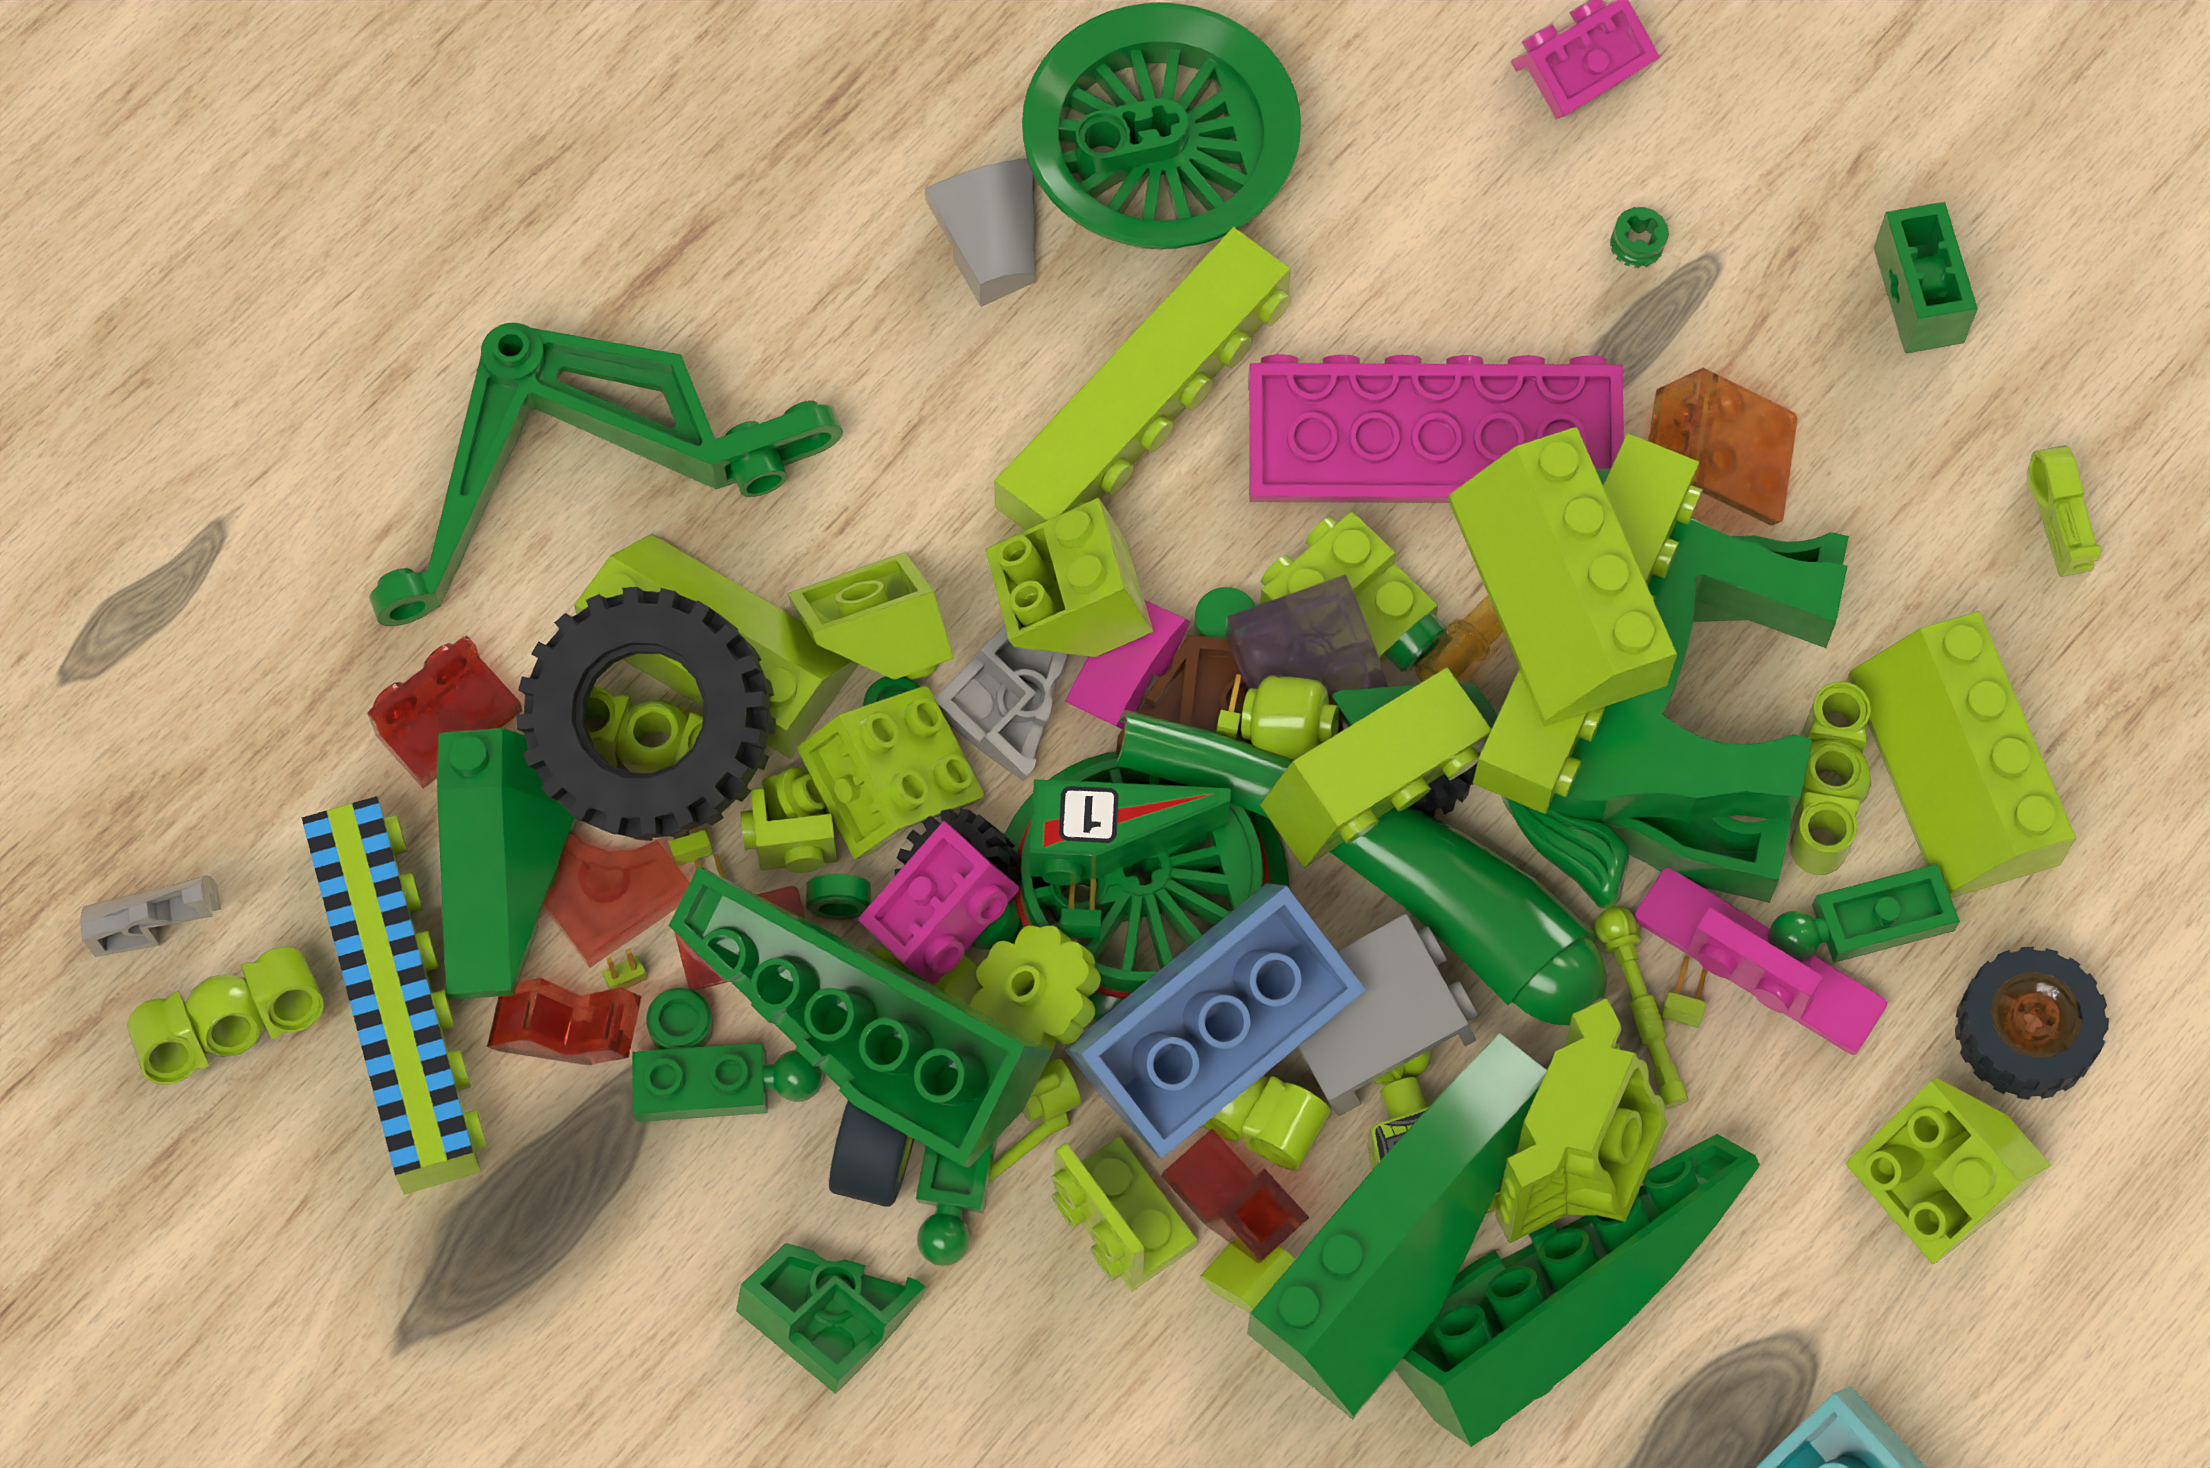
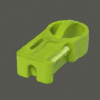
M2066 445L2036 450L2031 455L2026 471L2027 485L2037 501L2060 577L2091 572L2094 568V561H2098L2101 556L2100 544H2096L2083 500L2084 489L2074 454Z

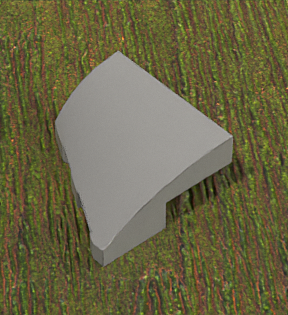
M1027 158L983 166L925 188V200L952 245L953 260L980 307L1035 283L1034 174Z
M1004 624L979 650L972 661L935 697V700L950 726L999 765L1020 779L1025 780L1034 770L1036 752L1043 728L1049 719L1053 705V693L1057 680L1062 674L1067 654L1013 647L1008 639Z
M206 875L149 891L86 905L81 912L82 940L95 957L160 946L158 926L213 917V911L221 910L218 886L210 876Z

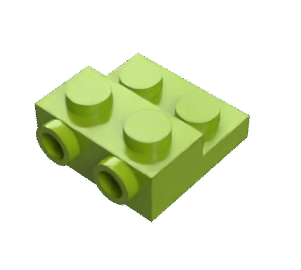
M1351 511L1339 522L1332 516L1323 519L1308 535L1306 544L1309 548L1294 561L1288 555H1283L1265 571L1261 578V583L1264 587L1261 589L1259 608L1295 645L1301 648L1315 649L1324 672L1342 690L1356 687L1387 659V652L1409 628L1431 612L1436 616L1438 604L1394 563L1396 552Z

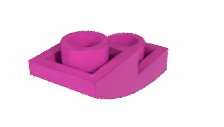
M1147 600L1144 601L1153 632L1098 657H1088L1065 700L1066 703L1120 729L1125 727V722L1119 721L1123 710L1135 712L1153 674L1160 677L1166 673L1191 621Z

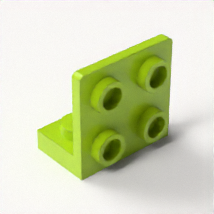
M926 686L839 714L796 747L854 860L873 854L907 828L922 823L921 821L930 815L936 818L941 816L942 810L951 808L955 811L972 805L984 797L983 789L931 690Z
M1120 1136L1083 1161L1078 1159L1066 1142L1054 1150L1055 1173L1051 1178L1057 1192L1052 1194L1053 1202L1072 1228L1082 1224L1096 1243L1090 1247L1091 1253L1099 1267L1110 1280L1114 1281L1120 1276L1131 1292H1133L1197 1247L1195 1236Z

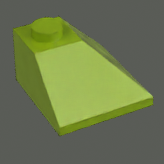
M906 552L788 593L792 607L816 645L893 680L904 676L909 679L927 676L936 671L940 663L954 659L934 591Z

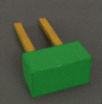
M1091 879L1089 909H1074L1075 884L1070 885L1069 909L1062 908L1061 931L1069 937L1100 938L1101 910H1095L1096 879Z

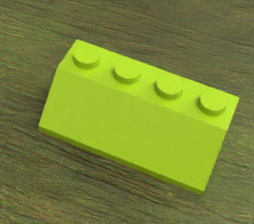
M1577 427L1515 446L1449 494L1448 502L1544 726L1668 685L1677 653Z
M653 534L610 555L574 604L576 614L588 607L586 600L600 594L605 598L623 594L622 588L639 587L643 591L660 592L661 588L676 591L681 596L694 601L698 600L712 608L738 628V632L756 649L762 660L759 661L765 678L771 681L774 696L769 698L771 716L776 719L775 734L769 733L766 745L789 759L794 757L798 751L796 747L806 740L859 665L852 660L816 645L802 621ZM635 654L623 659L703 707V699L696 680L681 663L661 654Z
M1980 611L1919 628L1849 672L1848 676L1851 684L1857 685L1863 690L1870 701L1871 713L1867 723L1926 866L1938 864L1951 898L2061 865L2076 836Z

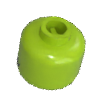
M1270 675L1262 680L1258 689L1250 688L1246 694L1241 721L1242 737L1251 740L1252 745L1259 749L1295 760L1338 733L1339 706L1329 705L1327 690L1317 680Z

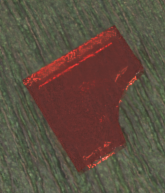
M569 832L558 861L560 871L554 887L549 886L542 906L586 965L591 968L676 910L690 882L658 840L635 850L607 851L586 844L576 834Z

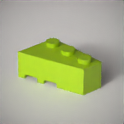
M1447 667L1292 761L1260 806L1305 869L1344 841L1348 844L1367 833L1379 822V817L1394 807L1400 812L1417 802L1431 790L1428 784L1444 773L1449 780H1452L1470 769L1478 762L1480 754L1477 749L1489 736L1492 729Z

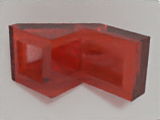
M543 978L518 982L514 995L498 996L487 1047L500 1052L582 1065L629 1058L642 996L622 987L579 995Z
M1213 1128L1172 1163L1161 1175L1205 1226L1258 1264L1310 1218L1265 1168L1255 1176Z

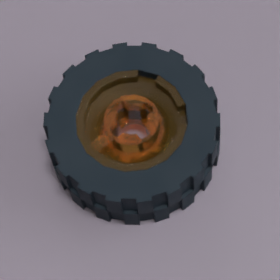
M2021 947L2016 952L2010 953V950L1998 954L1991 963L1987 961L1978 970L1974 979L1972 978L1958 1005L1955 1016L1958 1017L1955 1036L1956 1040L1960 1041L1962 1047L1960 1054L1965 1063L1969 1062L1975 1070L1973 1074L1982 1082L1985 1080L1993 1085V1090L2002 1094L2006 1092L2015 1094L2018 1099L2029 1100L2033 1096H2041V1099L2054 1097L2057 1091L2063 1089L2065 1092L2075 1086L2079 1078L2085 1076L2105 1044L2103 1037L2109 1029V1017L2105 1016L2107 1003L2104 994L2100 995L2096 987L2097 981L2090 973L2087 975L2079 967L2081 964L2071 957L2068 960L2058 955V951L2048 948L2045 951L2034 950V947ZM2024 1014H2032L2038 1017L2042 1022V1027H2036L2034 1032L2026 1030L2027 1022L2024 1019Z

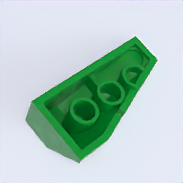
M504 728L438 733L437 803L445 983L448 1000L514 995L539 927L537 918L549 886L554 887L560 871L558 861L568 834L573 835L578 822L577 818L568 814L569 811L563 805L551 799L541 788L544 783L537 771L528 767L523 752L528 751L525 735Z

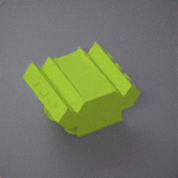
M1607 998L1572 1014L1566 1045L1564 1048L1554 1052L1548 1070L1524 1119L1517 1154L1507 1158L1495 1216L1509 1244L1566 1215H1599L1625 1222L1668 1125L1665 1118L1664 1101L1661 1096L1654 1094L1648 1082L1649 1073L1646 1062L1638 1059L1633 1052L1620 1050V1044L1616 1043L1621 1032V1024Z

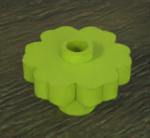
M1029 925L1019 932L1015 944L1008 941H1000L993 945L988 958L984 959L976 970V978L983 988L972 997L970 1007L1053 1051L1056 1041L1062 1044L1076 1042L1083 1032V1027H1086L1094 1018L1095 1007L1087 997L1098 989L1101 977L1095 968L1093 954L1079 943L1072 941L1068 935L1057 927L1044 926L1039 928Z

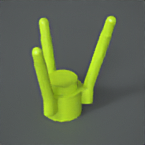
M1056 1058L1046 1064L1023 1110V1114L1028 1121L1040 1118L1042 1123L993 1163L990 1181H993L1005 1170L1013 1166L1050 1134L1070 1126L1066 1112L1080 1106L1081 1098L1074 1078L1062 1059Z

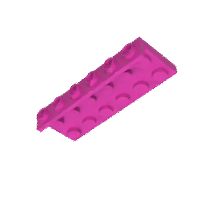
M1275 354L1264 356L1261 358V363H1250L1249 502L1449 503V494L1515 446L1577 427L1595 469H1611L1624 441L1623 365H1607V359L1601 356H1578L1571 358L1569 364H1545L1543 357L1522 355L1509 358L1508 364H1483L1482 357L1458 355L1447 358L1446 364H1422V359L1418 356L1394 355L1385 358L1384 364H1360V358L1353 355L1327 356L1323 358V363H1298L1296 356Z

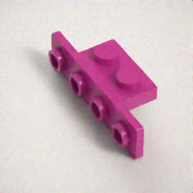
M1664 868L1635 911L1634 917L1640 926L1691 956L1712 974L1730 980L1754 995L1758 1001L1769 1009L1787 1015L1850 1055H1855L1859 1052L1887 1007L1886 999L1813 955L1808 960L1799 962L1771 945L1768 940L1770 928L1671 868Z

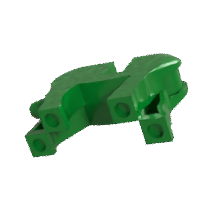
M1596 469L1602 485H1604L1611 469ZM1692 517L1689 525L1677 521L1669 538L1679 542L1667 575L1665 578H1661L1653 574L1648 585L1650 594L1655 596L1654 603L1677 653L1668 685L1606 706L1593 740L1590 742L1580 738L1572 754L1573 758L1581 761V765L1567 797L1555 793L1546 814L1501 796L1509 813L1513 816L1518 827L1531 845L1544 858L1571 877L1592 901L1603 909L1612 908L1621 898L1629 855L1647 863L1660 872L1664 868H1671L1703 888L1770 903L1779 881L1790 823L1801 798L1812 738L1793 734L1762 743H1722L1693 734L1666 718L1686 655L1693 622L1749 620L1827 648L1837 621L1848 567L1843 565L1849 536L1829 532L1817 538L1791 542L1778 541L1756 535L1728 536ZM1740 815L1748 817L1765 818L1766 820L1759 822H1743L1734 820L1728 816Z

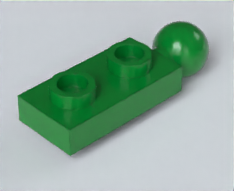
M1938 864L1816 895L1812 903L1816 918L1813 919L1799 911L1783 913L1771 924L1768 940L1771 945L1799 962L1811 958L1818 950L1819 945L1826 942L1833 963L1954 932L1960 920Z
M763 1042L632 1052L633 1116L637 1122L768 1113L767 1091L776 1090L780 1096L789 1101H806L814 1097L821 1089L824 1081V1072L819 1067L813 1066L796 1049L782 1054L774 1064H767L766 1049Z
M997 1139L969 1168L963 1167L925 1146L916 1200L918 1203L934 1205L936 1209L935 1214L929 1216L921 1224L917 1233V1245L922 1256L932 1264L939 1266L952 1265L961 1260L968 1251L970 1233L968 1227L961 1219L962 1210L984 1214Z

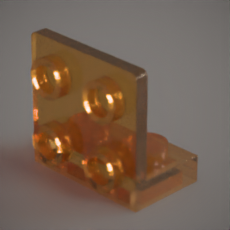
M1704 367L1656 389L1648 441L1698 461L1699 465L1693 486L1703 489L1702 493L1770 526L1783 521L1798 420L1797 415Z

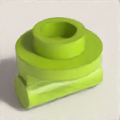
M791 767L778 775H772L762 780L761 783L764 788L770 821L826 814L824 800L811 775L803 769Z

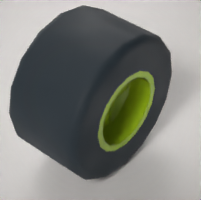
M848 1100L838 1131L830 1167V1191L837 1195L884 1207L891 1206L899 1194L914 1139L854 1106Z

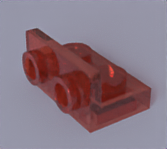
M466 635L454 644L447 643L434 650L426 659L423 668L404 683L396 682L385 688L377 696L373 707L367 714L376 737L424 789L437 779L438 733L502 728L523 710L520 701L480 658L476 644Z

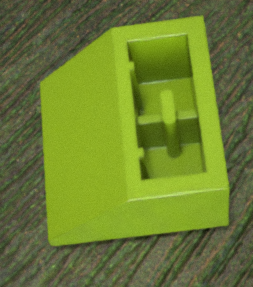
M1099 498L985 548L1008 639L1013 647L1098 657L1153 632L1128 542Z

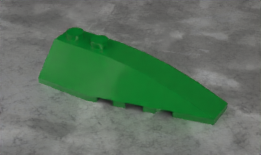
M697 867L668 925L725 981H730L752 1002L751 1006L768 1023L775 1024L797 1046L795 1049L813 1066L819 1067L840 1087L839 1091L854 1106L963 1167L969 1168L1023 1112L1053 1052L887 961L701 867Z
M1500 1033L1456 1077L1381 1159L1250 1312L1247 1334L1352 1420L1438 1318L1455 1278L1473 1244L1478 1229L1501 1184L1507 1158L1513 1156L1518 1148L1524 1119L1529 1112L1547 1070Z
M1715 1134L1649 1169L1625 1222L1599 1215H1585L1556 1230L1553 1223H1550L1528 1234L1532 1244L1503 1259H1500L1497 1252L1493 1251L1474 1261L1457 1274L1438 1318L1395 1368V1371L1436 1423L1468 1446H1474L1483 1438L1494 1434L1503 1423L1534 1400L1548 1394L1554 1385L1581 1366L1644 1308L1674 1277L1725 1215L1760 1167L1756 1155Z

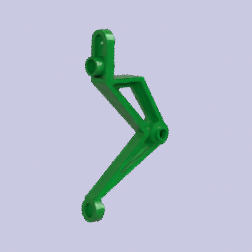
M521 323L501 324L492 329L482 342L480 361L428 570L422 573H414L412 569L401 568L383 575L377 582L378 586L373 589L369 596L377 621L383 626L405 625L423 618L441 606L532 409H537L711 488L719 489L737 483L741 495L745 497H757L774 491L787 480L785 465L819 454L836 444L843 434L833 407L829 405H818L816 401H804L793 405L780 417L760 424L756 421L738 424L731 428L725 436L715 439L681 354L535 329ZM562 372H570L660 391L664 394L676 426L669 428L565 384L558 379Z

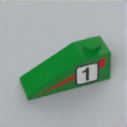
M1034 779L1030 837V876L1042 877L1044 881L1055 885H1074L1081 882L1082 879H1097L1224 827L1229 822L1231 788Z

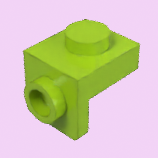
M764 788L750 789L753 810L740 811L745 850L757 848L761 871L786 868L794 873H807L822 868L824 863L837 862L832 814L768 821Z

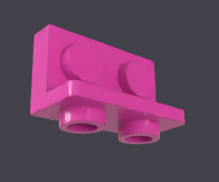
M1588 0L1569 12L1574 23L1557 32L1552 23L1521 41L1526 52L1510 62L1515 71L1528 68L1556 119L1566 116L1661 58L1629 0H1612L1608 3H1605L1604 0Z
M943 821L857 920L905 966L934 985L947 972L959 964L964 952L990 923L1002 915L1007 903L1018 892L1019 886L996 868L953 827Z

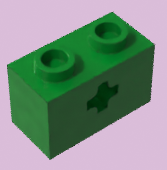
M1940 202L1885 212L1873 248L1905 354L1965 343L1978 307L1946 203Z

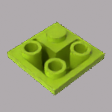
M1938 1078L1931 1080L1845 1163L1932 1265L1939 1262L2007 1208L2052 1166L2008 1115Z

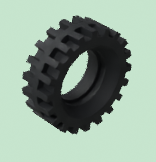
M639 587L622 588L623 594L609 598L598 594L587 599L588 607L572 617L564 613L554 623L559 630L546 645L538 641L531 653L538 659L530 678L521 676L518 689L519 692L525 694L524 714L516 715L517 730L525 733L528 751L523 752L528 767L535 769L544 784L541 788L551 799L563 805L569 811L568 814L584 823L614 835H622L643 841H652L653 838L670 836L677 839L689 836V830L705 823L712 826L724 818L722 812L735 800L743 802L751 792L747 786L757 769H765L769 756L764 754L769 733L775 734L776 719L771 716L769 697L774 696L771 681L765 678L759 663L762 660L756 649L738 632L739 629L702 602L694 601L681 596L676 591L661 588L660 592L643 591ZM635 654H661L681 663L695 678L703 699V725L693 748L675 765L654 773H628L610 765L595 749L586 726L587 701L597 679L615 662Z

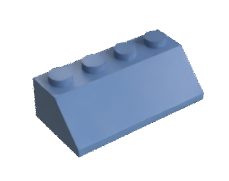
M1266 883L1082 1033L1076 1042L1069 1044L1064 1049L1103 1100L1162 1159L1365 992L1366 989L1289 888L1284 885Z

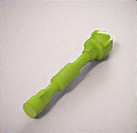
M1613 906L1612 908L1605 909L1595 921V932L1597 937L1605 943L1603 947L1605 953L1615 954L1618 966L1623 969L1633 999L1629 1005L1642 1044L1648 1045L1656 1070L1654 1073L1659 1085L1658 1092L1664 1101L1665 1108L1680 1106L1688 1102L1689 1099L1683 1081L1679 1078L1676 1066L1670 1061L1664 1043L1667 1033L1665 1032L1653 995H1648L1637 963L1639 957L1635 947L1642 942L1639 935L1640 925L1632 912L1624 907Z

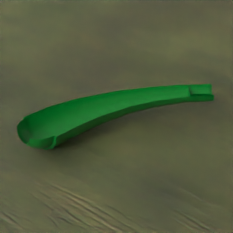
M1123 710L1120 715L1119 721L1125 722V732L1117 760L1118 766L1193 787L1231 788V803L1268 818L1260 804L1294 759L1259 749L1250 743L1208 730L1128 710ZM1411 806L1400 812L1394 807L1379 817V822L1367 833L1348 844L1344 841L1329 852L1401 904L1424 926H1428L1431 932L1455 952L1507 1005L1513 1002L1525 1013L1540 1021L1553 1025L1570 1026L1572 1014L1585 1009L1599 998L1604 999L1607 987V974L1601 953L1595 945L1597 940L1596 932L1538 880L1461 830Z

